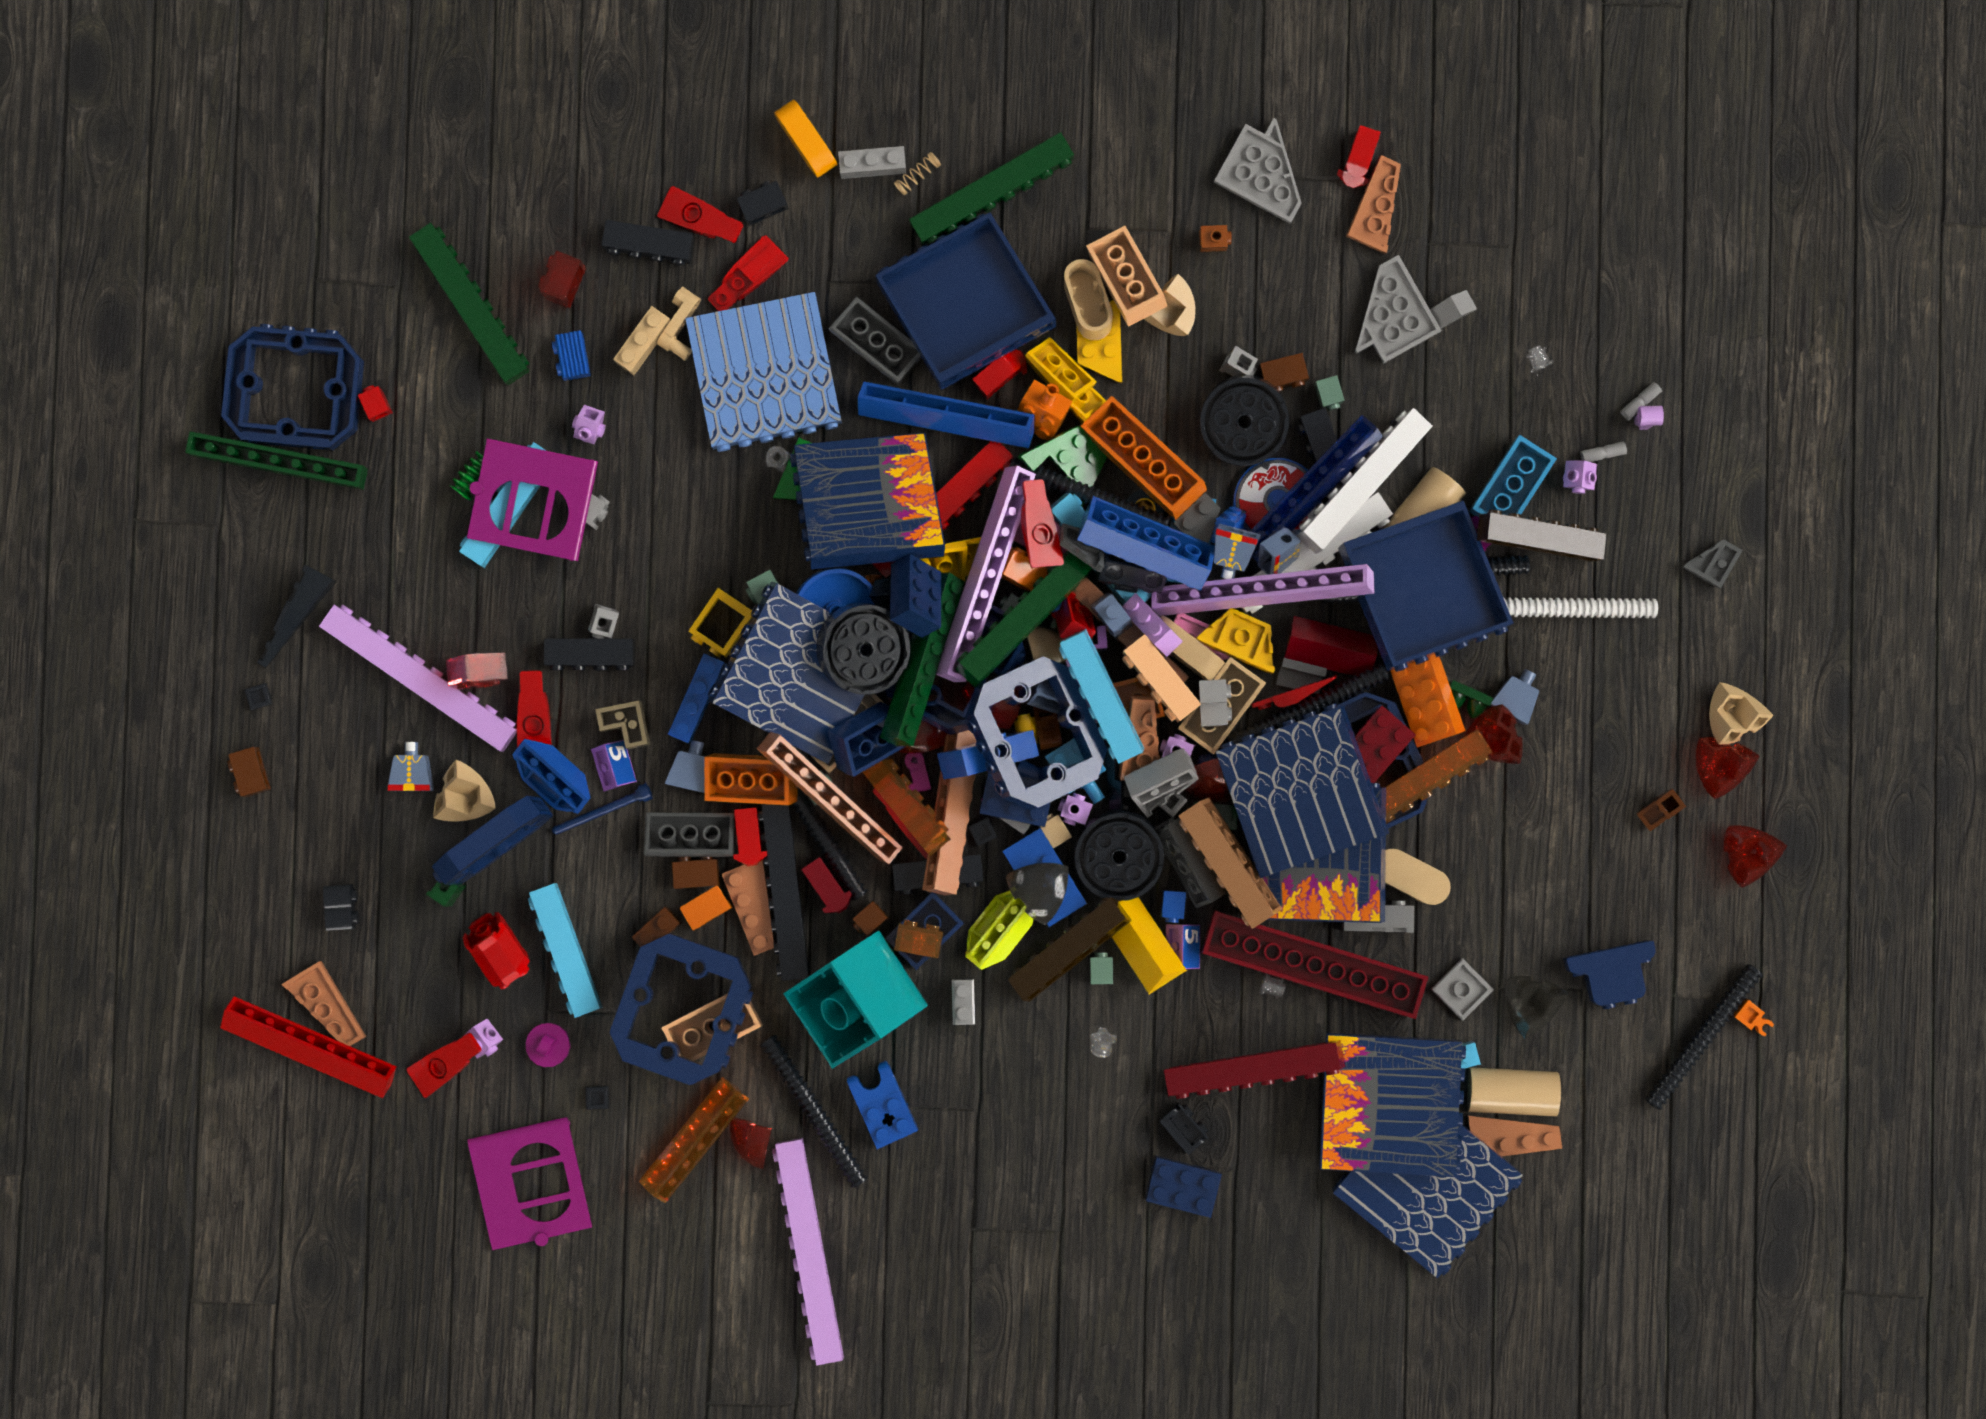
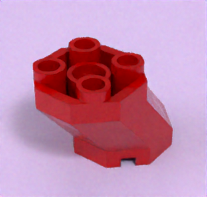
M495 912V916H492L491 913H485L469 926L471 932L469 935L465 933L462 937L464 946L471 953L492 986L506 989L511 982L527 974L529 971L527 965L530 960L527 951L521 946L500 913Z

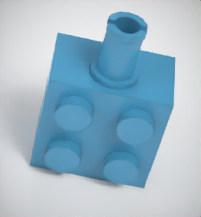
M1075 738L1045 756V759L1049 764L1061 763L1065 767H1069L1083 760V756ZM1102 765L1100 774L1106 771L1104 765ZM1095 781L1080 787L1081 789L1084 788L1093 804L1105 798Z

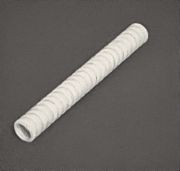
M1511 597L1505 600L1504 598L1510 615H1514V617H1518V615H1521V617H1525V615L1528 617H1532V615L1535 617H1539V615L1542 617H1546V615L1548 617L1553 615L1555 617L1560 615L1566 617L1569 615L1570 618H1573L1575 615L1579 618L1582 615L1586 618L1588 615L1590 618L1594 616L1597 618L1601 616L1604 618L1608 616L1611 618L1615 616L1617 618L1622 616L1624 618L1629 616L1631 618H1635V616L1638 618H1642V616L1645 618H1649V616L1656 618L1658 614V602L1656 599L1650 601L1647 598L1644 601L1641 598L1638 601L1634 598L1631 601L1628 598L1624 600L1621 598L1617 600L1614 598L1610 600L1608 598L1603 600L1601 598L1596 600L1594 598H1590V600H1587V598H1583V600L1580 598H1576V600L1573 598H1569V600L1566 598L1562 600L1560 598L1555 600L1553 598L1548 600L1546 598L1541 600L1539 598L1534 600L1532 598H1528V600L1521 598L1519 600L1517 597L1514 600Z

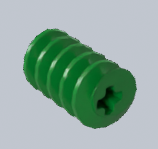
M475 451L478 459L469 458L472 466L464 464L466 473L458 472L461 479H452L455 486L451 487L469 501L472 500L469 494L471 492L470 485L472 482L479 481L483 455L478 451Z

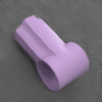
M1639 406L1637 415L1634 417V424L1640 430H1648L1652 426H1661L1664 419L1663 407Z

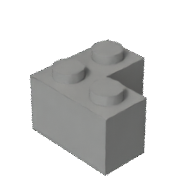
M1226 679L1199 681L1201 727L1228 726V721H1232V708L1227 707V698H1231V684H1226Z

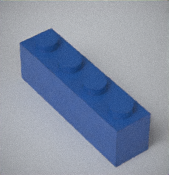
M703 654L668 735L686 743H691L710 702L708 701L710 697L708 696L709 690L713 684H717L721 677L719 672L726 663Z

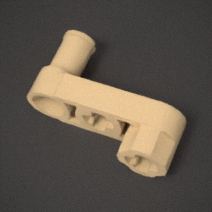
M681 287L672 300V303L679 307V309L660 335L657 345L666 351H672L686 361L692 353V349L677 340V336L686 324L685 318L692 316L699 306L701 298L686 288Z

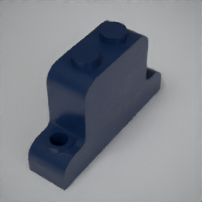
M1646 940L1564 957L1563 962L1565 969L1572 973L1573 977L1585 976L1590 1001L1593 1004L1602 1006V1009H1610L1616 1007L1615 1003L1624 1001V1005L1637 1003V999L1644 996L1646 988L1641 963L1651 961L1656 950L1654 941Z

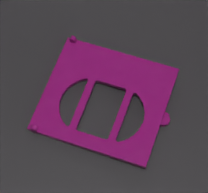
M487 438L479 481L472 482L470 485V491L472 494H475V500L467 538L570 559V561H578L598 461ZM512 481L503 529L499 530L490 514L491 499L501 485ZM520 482L549 488L539 539L510 534L509 532ZM556 491H559L564 496L568 505V520L560 534L547 540Z
M567 1117L468 1139V1147L492 1250L535 1241L538 1246H545L549 1241V1237L592 1228L570 1131V1121ZM544 1143L560 1152V1155L511 1165V1161L517 1151L528 1144ZM558 1162L564 1163L570 1191L524 1202L518 1201L512 1173ZM565 1199L571 1200L568 1209L561 1216L550 1221H537L529 1218L522 1212V1209Z

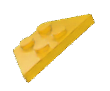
M1114 300L1109 302L1113 313L1112 328L1105 338L1100 340L1086 339L1080 334L1076 325L1077 363L1101 376L1104 375L1117 383H1122L1120 311Z
M1228 609L1196 637L1200 643L1272 675L1275 671L1272 661L1271 625L1236 609Z

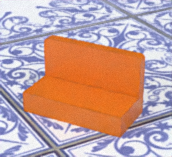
M715 886L681 906L680 910L694 931L733 907L729 900H726L719 886Z

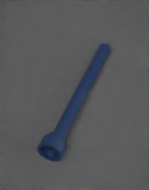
M644 783L638 786V789L630 795L554 826L552 832L558 835L638 800L639 802L652 800L653 795L648 784Z

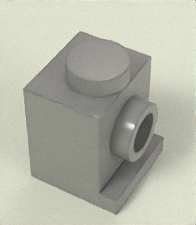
M1235 346L1227 354L1219 371L1222 373L1225 371L1231 376L1254 375L1257 370L1254 366L1258 359Z
M592 494L586 523L595 530L598 529L597 521H603L608 514L607 508L610 502L599 494L596 497Z
M595 604L588 628L593 633L592 636L598 639L612 638L619 612L616 609ZM604 618L605 624L602 626L598 625L599 619Z

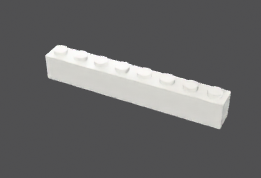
M1414 408L1409 412L1404 410L1395 419L1398 423L1394 427L1390 426L1382 434L1384 439L1380 443L1376 441L1369 448L1370 454L1368 457L1365 458L1363 456L1354 465L1357 469L1353 473L1349 472L1341 480L1343 485L1339 489L1335 487L1328 494L1329 500L1325 505L1321 503L1313 511L1315 516L1311 520L1309 518L1306 519L1299 527L1302 531L1297 537L1315 554L1322 551L1431 429L1432 425Z
M1379 492L1370 497L1319 553L1315 554L1307 545L1302 543L1298 559L1282 573L1317 570L1316 566L1323 562L1326 565L1336 558L1334 554L1339 551L1338 547L1344 542L1372 533L1370 530L1375 526H1378L1380 529L1389 523V517L1393 513ZM1261 570L1254 576H1261L1267 574ZM1263 606L1241 607L1245 614L1248 611L1253 614Z

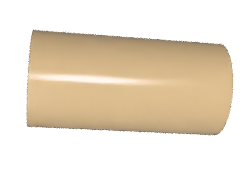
M1431 467L1391 516L1390 522L1384 525L1382 529L1458 503L1464 498L1466 492L1447 474L1435 467Z
M1469 1067L1467 1112L1558 1116L1561 1102V1081L1558 1072Z

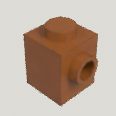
M1227 225L1200 227V252L1227 251L1228 245L1232 244L1231 231H1227Z

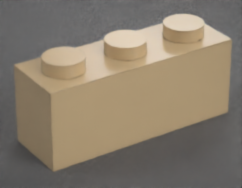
M651 306L613 358L616 364L634 376L657 345V340L671 321L670 318Z

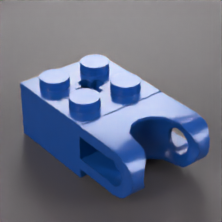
M886 1060L878 1065L881 1081L875 1088L864 1087L856 1075L847 1077L848 1086L877 1149L918 1131L917 1124ZM886 1113H889V1116H894L892 1124L883 1121Z

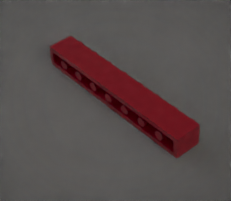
M1341 1040L1169 1067L1164 1070L1168 1096L1176 1095V1099L1189 1097V1093L1197 1092V1096L1210 1094L1212 1089L1226 1092L1232 1090L1231 1086L1239 1085L1240 1089L1250 1088L1256 1082H1261L1263 1086L1274 1084L1276 1079H1283V1082L1294 1081L1296 1076L1304 1075L1305 1079L1318 1077L1320 1072H1326V1075H1334L1340 1073L1339 1069L1345 1067Z

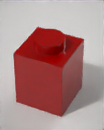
M368 386L362 390L363 393L358 395L368 419L372 422L393 413L380 387Z

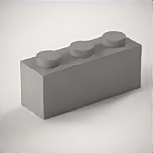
M904 146L838 152L841 179L906 174Z

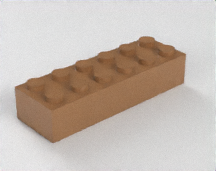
M1210 797L1198 802L1179 815L1181 827L1185 832L1189 831L1193 838L1191 841L1198 851H1202L1205 856L1204 861L1209 869L1215 871L1217 882L1222 888H1226L1230 894L1228 896L1230 902L1234 907L1238 906L1242 912L1241 918L1247 926L1250 925L1253 929L1282 910L1279 902L1263 878H1260L1256 867Z

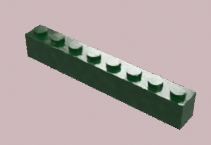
M1060 132L910 218L909 223L922 246L926 244L929 246L935 243L936 239L941 235L953 233L960 224L973 222L981 212L988 213L992 211L1000 201L1007 202L1016 196L1014 193L1021 189L1026 191L1034 186L1033 182L1040 178L1042 181L1048 179L1053 175L1054 170L1067 168L1072 164L1074 153Z
M429 223L409 236V238L503 381L509 386L530 372L527 367L530 363L523 353L519 355L515 347L518 345L511 334L506 336L503 329L506 328L499 316L497 318L493 316L491 311L494 308L487 298L485 300L481 298L479 293L482 290L476 281L471 282L467 277L470 274L469 270L463 262L458 263L455 258L458 254L451 244L447 246L443 239L446 236L439 226L435 228L432 223Z
M191 431L189 432L185 451L186 454L193 457L364 490L368 468L359 464Z
M1067 550L1063 554L1064 564L1061 566H1051L1047 571L1049 574L1045 578L1040 577L1033 584L1034 589L1030 593L1024 592L1018 599L1019 604L1015 608L1009 607L1003 614L1004 619L1000 623L995 621L987 630L989 634L985 638L980 636L972 645L974 648L969 653L965 651L958 658L959 664L956 670L976 688L1094 570L1091 566Z
M950 572L941 573V628L923 638L914 633L912 634L909 661L906 669L904 668L899 676L880 738L895 746H914L965 582Z

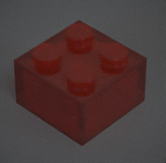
M556 250L555 255H551L548 260L547 267L549 269L546 276L543 275L541 277L538 287L545 299L570 309L587 268L581 260Z
M505 652L466 654L446 659L448 686H457V689H469L475 686L477 688H487L500 685L501 680L508 679Z

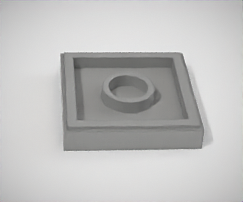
M1463 958L1431 988L1461 1021L1494 990Z

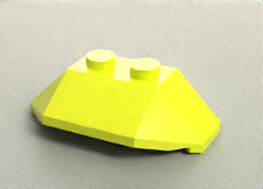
M1021 887L996 895L968 930L965 957L981 970L1005 960L1033 925L1037 899Z

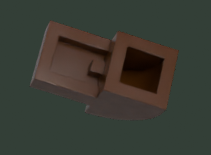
M1033 706L1041 750L1062 746L1057 713Z
M1670 788L1657 796L1636 814L1648 830L1652 831L1665 820H1669L1684 809L1686 805L1674 789Z

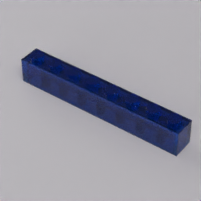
M1361 415L1250 531L1261 534L1251 556L1257 563L1260 543L1283 528H1288L1292 532L1383 437L1378 428L1366 417Z

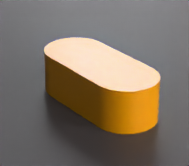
M794 99L774 112L779 124L817 178L838 165L831 151Z

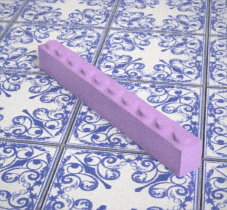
M1019 466L1006 467L1004 469L939 662L936 675L952 682H966V679L956 670L959 664L957 660L965 651L969 653L974 648L972 646L974 642L982 635L1021 519V509L1025 503L1022 482L1034 480L1036 475Z
M1367 564L1206 581L1201 591L1189 588L1185 584L1164 586L1161 593H1151L1152 609L1159 616L1374 594V572Z
M342 604L341 607L333 605L319 625L320 628L497 750L505 751L517 733V729L514 728L516 723L507 717L503 719L496 715L498 711L490 705L482 706L478 703L479 698L471 692L467 694L460 690L462 686L452 679L449 682L443 679V673L435 667L429 669L423 664L426 661L416 654L411 657L406 653V647L398 642L393 644L388 641L389 636L378 629L375 632L369 628L371 623L364 618L356 619L351 615L353 611Z
M803 1138L777 1142L775 1144L776 1148L772 1149L774 1162L778 1161L780 1170L776 1171L778 1183L783 1184L784 1192L780 1193L783 1206H787L788 1214L785 1215L786 1227H791L792 1236L789 1237V1244L791 1250L795 1249L796 1258L793 1259L795 1272L799 1271L800 1275L797 1286L799 1294L803 1293L804 1296L801 1308L803 1316H807L809 1323L805 1325L807 1338H811L813 1346L809 1347L811 1360H816V1366L842 1361L844 1358Z

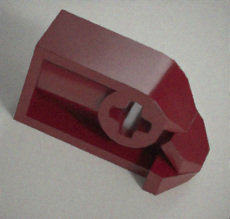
M821 857L801 869L825 903L826 907L822 909L824 913H841L847 909L852 893L850 890L844 893Z

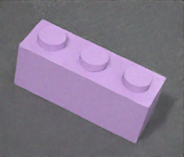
M1136 593L1122 606L1131 618V621L1166 657L1183 642Z

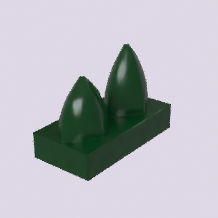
M1455 680L1449 682L1458 709L1463 705L1466 698L1468 699L1467 711L1470 718L1481 715L1491 705L1492 697Z

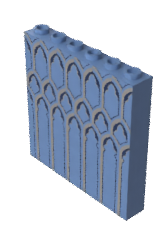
M815 292L685 318L713 450L717 449L718 452L730 450V446L734 445L747 447L751 446L753 441L758 440L761 443L773 441V437L782 436V439L795 436V433L802 431L804 434H811L817 432V428L825 427V430L838 428V424L842 423Z

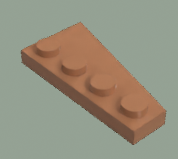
M1381 155L1376 162L1346 237L1386 254L1401 164Z
M1152 696L1130 697L1128 715L1145 749L1143 753L1120 763L1118 774L1120 781H1125L1124 776L1132 771L1160 759L1158 751L1159 741L1156 731L1155 701Z
M761 860L756 866L742 865L722 873L753 955L755 956L773 949L774 935L771 927L764 860Z
M322 961L317 962L282 984L295 996V999L300 1004H303L311 1012V1015L316 1020H319L326 1027L325 1029L337 1041L352 1046L366 1037Z
M1467 1115L1469 1130L1501 1156L1562 1149L1560 1128L1557 1125Z

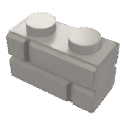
M952 979L953 1025L975 1024L974 979Z

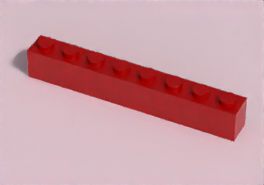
M990 441L936 493L943 531L950 525L948 521L953 516L958 518L966 510L964 506L969 501L971 503L975 502L981 496L979 491L985 486L989 488L997 480L995 476L1000 471L1004 472V469L1010 466L1013 455L1001 443ZM896 561L872 563V565L886 579L891 577V564Z
M235 996L223 1013L221 1029L380 1098L385 1096L392 1085L397 1066Z

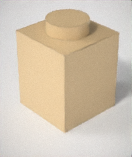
M1052 813L1049 814L1045 828L1040 827L1052 848L1057 847L1072 837L1059 815L1054 817Z

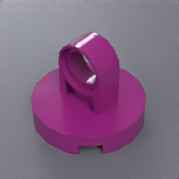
M544 1023L536 1026L528 1034L526 1040V1052L530 1060L542 1067H554L562 1063L568 1056L571 1048L566 1030L554 1023Z

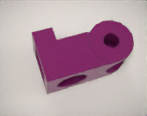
M917 751L909 752L905 757V764L911 772L913 784L907 785L909 794L931 790L922 754Z

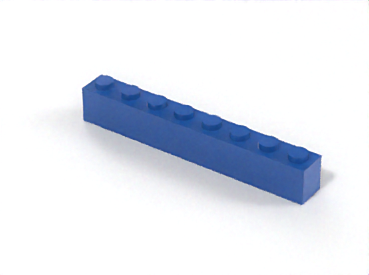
M863 382L858 395V415L1024 448H1029L1034 435L1035 414L869 382Z

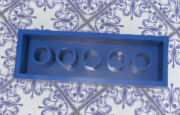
M1095 496L1092 497L1083 515L1077 538L1078 541L1087 546H1093L1107 554L1120 557L1126 562L1137 564L1148 571H1154L1170 580H1176L1189 588H1195L1200 591L1212 570L1215 553L1214 545Z

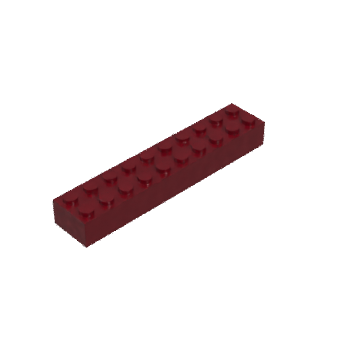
M1214 910L1201 950L1202 954L1413 1019L1417 1017L1428 981V976L1260 924L1252 929L1242 919Z

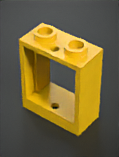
M717 588L688 632L693 634L691 639L702 645L704 642L709 645L711 653L719 658L721 655L727 658L732 647L740 639L742 628L745 624H749L752 619V610L720 588ZM718 600H721L744 616V619L724 648L697 631Z

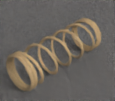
M932 152L928 154L929 158L923 157L925 166H923L921 163H916L919 173L916 170L910 168V174L912 178L906 174H903V179L906 185L900 180H896L894 182L897 189L903 195H906L907 191L900 183H902L907 189L911 191V188L906 182L904 175L911 179L916 185H918V183L915 180L911 170L916 172L922 179H925L918 167V164L925 168L930 174L931 171L928 168L925 159L929 160L936 168L941 166V163Z

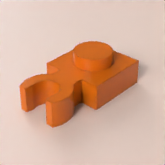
M1747 998L1738 1007V1010L1733 1013V1017L1748 1029L1752 1030L1755 1026V1030L1762 1036L1767 1035L1762 1030L1764 1024H1768L1771 1027L1774 1026L1772 1021L1762 1018L1765 1012Z

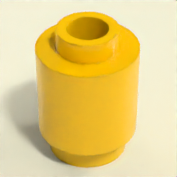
M1030 714L1017 716L1018 720L1014 721L1016 732L1033 730L1036 744H1038L1035 717H1031Z

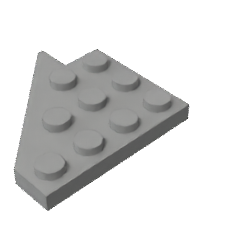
M1273 118L1265 134L1245 124L1214 183L1291 224L1302 203L1277 119Z
M1399 255L1378 267L1355 349L1357 354L1373 345L1384 364L1442 331Z

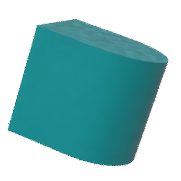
M880 931L872 934L783 993L832 1069L880 1040L928 1006Z

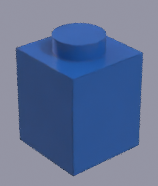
M1163 890L1161 917H1166L1165 922L1179 923V919H1184L1186 892Z

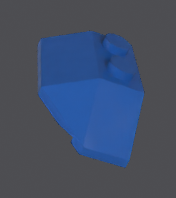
M524 739L512 754L514 760H516L522 780L555 810L578 814L591 799L585 774L553 745Z

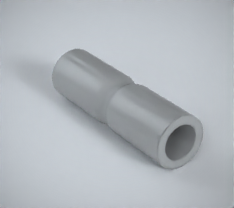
M1652 382L1637 398H1634L1620 411L1621 414L1629 421L1637 414L1639 406L1649 404L1662 392V389L1657 383Z
M1624 441L1580 451L1581 460L1588 462L1627 454Z

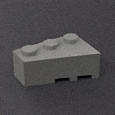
M1184 748L1173 751L1171 754L1124 776L1131 798L1147 818L1152 815V810L1158 805L1164 806L1167 804V798L1175 792L1180 794L1199 779L1192 759Z
M1392 901V905H1385V922H1342V930L1414 933V906L1405 905V901Z

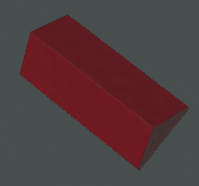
M1294 616L1284 658L1327 668V670L1359 676V673H1365L1366 669L1372 670L1377 657L1378 647L1373 635Z

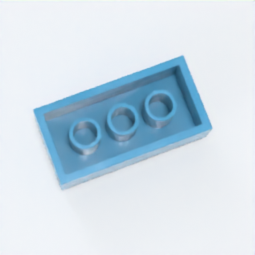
M1517 436L1468 512L1478 517L1480 514L1488 513V510H1500L1502 515H1508L1509 513L1522 514L1557 458L1523 436Z

